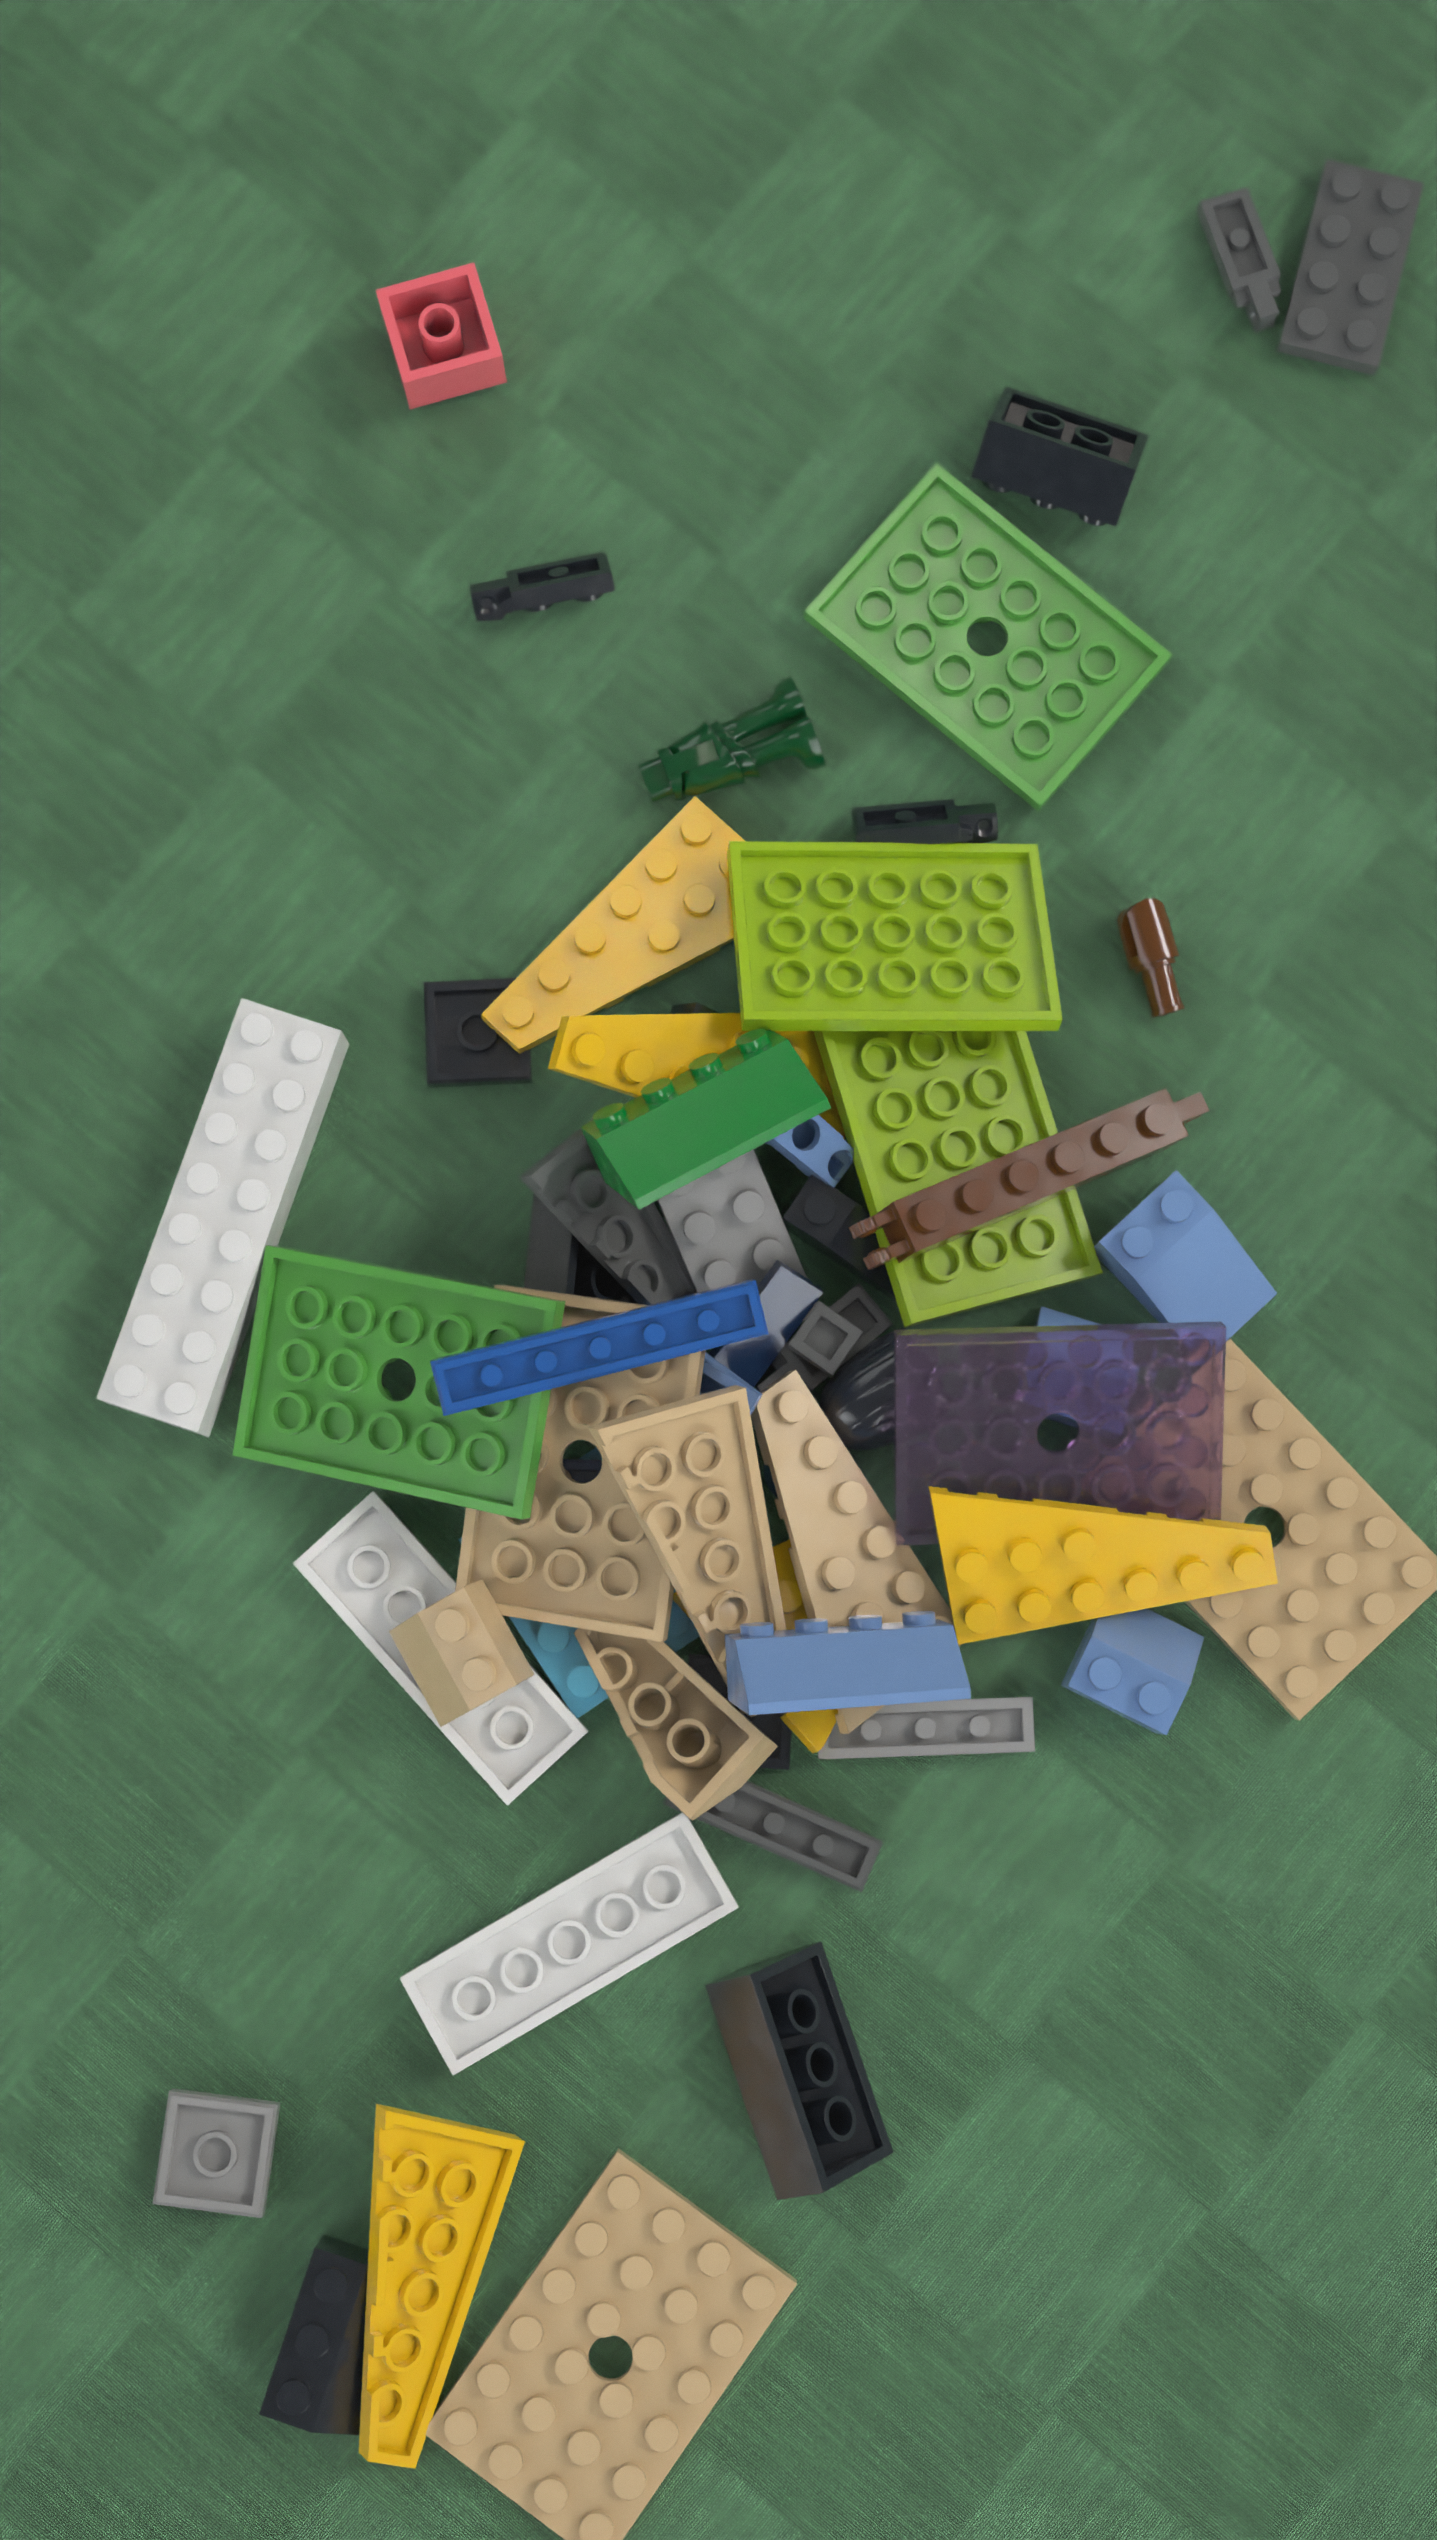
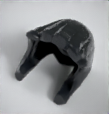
M906 1328L883 1335L869 1343L835 1373L821 1393L819 1406L848 1449L857 1451L873 1450L908 1439L927 1430L953 1404L950 1394L942 1390L944 1386L942 1378L935 1373V1368L928 1357L921 1355V1346Z

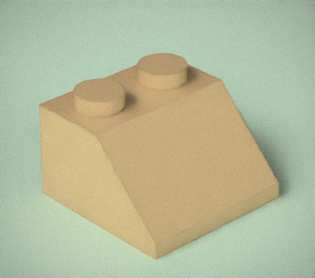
M483 1579L460 1588L389 1631L440 1727L535 1675Z

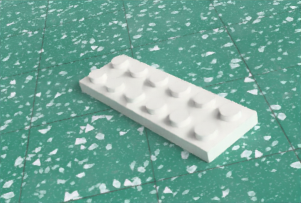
M372 1491L293 1562L294 1566L507 1806L589 1732L531 1665L530 1667L535 1675L440 1727L389 1631L416 1613L455 1592L456 1581L375 1491Z
M681 1812L405 1973L399 1979L452 2075H455L739 1908V1905L692 1822Z

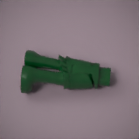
M789 676L782 679L775 686L773 696L759 706L721 724L716 720L708 726L706 721H704L694 731L682 736L667 748L657 749L659 757L638 765L652 803L671 795H674L676 800L681 799L682 790L685 796H696L732 785L745 784L744 777L761 778L757 768L783 758L797 757L810 770L823 768L826 766V762L809 716L807 717L798 688L792 677ZM779 724L789 725L785 729L745 747H741L738 744L739 741Z

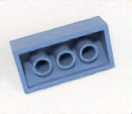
M933 1611L902 1613V1622L882 1623L881 1615H856L848 1617L849 1626L828 1627V1619H800L794 1621L795 1629L774 1631L773 1623L753 1622L740 1624V1633L725 1634L728 1701L748 1715L971 1699L970 1684L952 1624L935 1619V1612Z

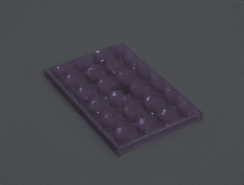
M1222 1321L894 1330V1533L896 1545L938 1544L928 1486L947 1488L949 1492L976 1495L977 1492L997 1494L998 1498L1031 1501L1034 1498L1117 1508L1118 1512L1142 1515H1145L1146 1512L1166 1514L1168 1518L1200 1521L1201 1518L1221 1520L1226 1326ZM1054 1413L1068 1414L1078 1424L1077 1438L1072 1440L1067 1448L1062 1451L1047 1450L1037 1440V1429L1044 1418Z

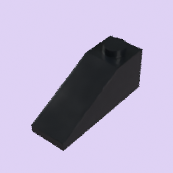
M811 1174L783 1217L787 1231L896 1301L885 1264L868 1270L863 1258L868 1256V1253L880 1248L876 1233L862 1239H854L849 1229L852 1225L869 1218V1211Z

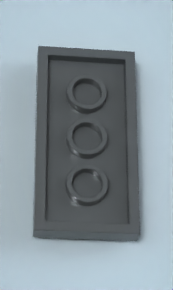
M1326 159L1322 168L1277 352L1375 375L1384 348L1424 185L1423 182Z

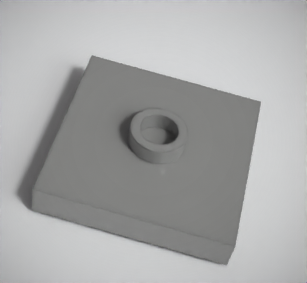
M174 2088L169 2090L152 2204L262 2218L266 2210L281 2102Z

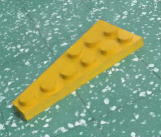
M740 1013L563 1016L559 1024L548 1069L636 1098L642 1095L641 1090L647 1084L661 1078L673 1079L689 1070V1064L695 1059L710 1053H717L719 1055L736 1046L735 1041L737 1038L749 1031H742ZM774 1031L789 1040L828 1098L831 1108L819 1115L845 1139V1132L814 1032Z

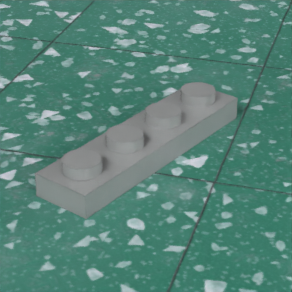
M1033 1697L977 1698L885 1705L849 1734H840L836 1721L825 1745L818 1751V1759L1035 1752Z

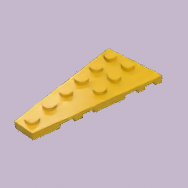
M694 796L481 1014L482 1020L514 1050L521 1054L556 1036L561 1017L591 1015L603 1008L608 1009L623 1001L624 997L645 986L650 987L718 952L720 947L734 940L727 859L729 841L745 840Z
M928 1486L952 1622L958 1645L1278 1583L1271 1533L1263 1525L1201 1518L1200 1521L1168 1518L1166 1514L1146 1512L1145 1515L1118 1512L1117 1508L1034 1498L1031 1501L998 1498L997 1494L977 1492L976 1495L949 1492L947 1488Z
M376 2104L358 2452L368 2462L416 2468L426 2439L425 2434L429 2422L433 2418L525 2143L524 2140L515 2134Z

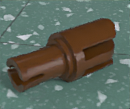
M1146 898L1121 911L1117 917V923L1129 971L1134 970L1135 974L1141 973L1152 1012L1151 1017L1155 1018L1183 1010L1185 1007L1182 1004L1171 965L1176 963L1175 958L1180 955L1168 915L1161 901L1156 898Z

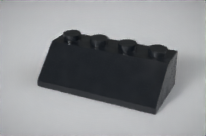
M821 1941L741 1968L705 1985L777 2200L824 2193L894 2153Z

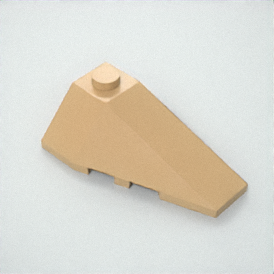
M580 1628L574 1632L601 1687L606 1691L615 1708L627 1737L631 1739L644 1764L642 1766L651 1783L692 1821L740 1789L778 1747L665 1642Z

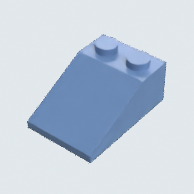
M1177 1170L1094 1246L1098 1259L1199 1365H1202L1277 1294L1215 1210Z

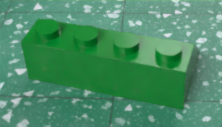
M762 1028L751 1030L737 1038L735 1041L736 1046L719 1055L717 1053L703 1055L692 1061L688 1066L689 1070L673 1079L661 1078L644 1086L641 1090L642 1095L625 1104L613 1103L595 1112L593 1115L594 1120L580 1128L605 1183L640 1210L830 1109L831 1106L828 1098L787 1038L772 1030L766 1031Z

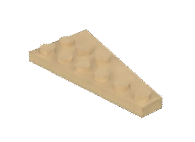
M796 1370L788 1371L760 1391L763 1395L751 1414L764 1465L770 1467L778 1499H775L779 1518L784 1519L792 1546L788 1550L807 1618L828 1619V1627L849 1626L848 1617L856 1615H881L882 1623L902 1622V1613L933 1611L935 1612V1619L953 1625L950 1608ZM885 1705L837 1709L838 1714H835L840 1734H849Z
M738 1385L588 1426L726 1685L725 1634L740 1633V1624L753 1622L773 1623L774 1631L786 1630L747 1392L745 1387Z

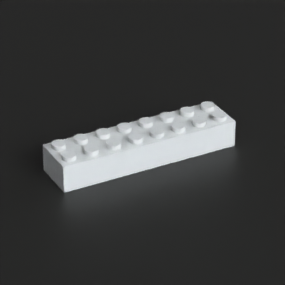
M241 998L96 1399L206 1437L210 1436L257 1304L266 1245L278 1246L349 1046L341 1030Z

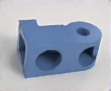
M820 1115L766 1142V1144L771 1145L795 1164L806 1176L810 1177L812 1174L832 1188L836 1187L853 1163L854 1148Z

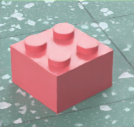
M474 262L376 289L383 322L410 410L507 383L503 355Z

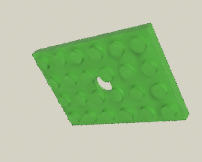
M937 462L804 610L803 617L1038 812L1164 669L1173 655ZM993 621L999 624L1005 631L1006 645L1001 652L992 656L977 654L968 644L967 632L975 623L984 624Z
M266 1245L233 1456L516 1519L530 1518L551 1389L444 1416L430 1360L560 1328L562 1326L565 1301L281 1246ZM397 1358L407 1361L413 1368L416 1377L413 1392L402 1401L392 1399L389 1390L382 1386V1372L385 1366L394 1362Z

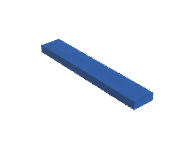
M755 1279L433 1359L430 1360L443 1415L446 1416L769 1333Z

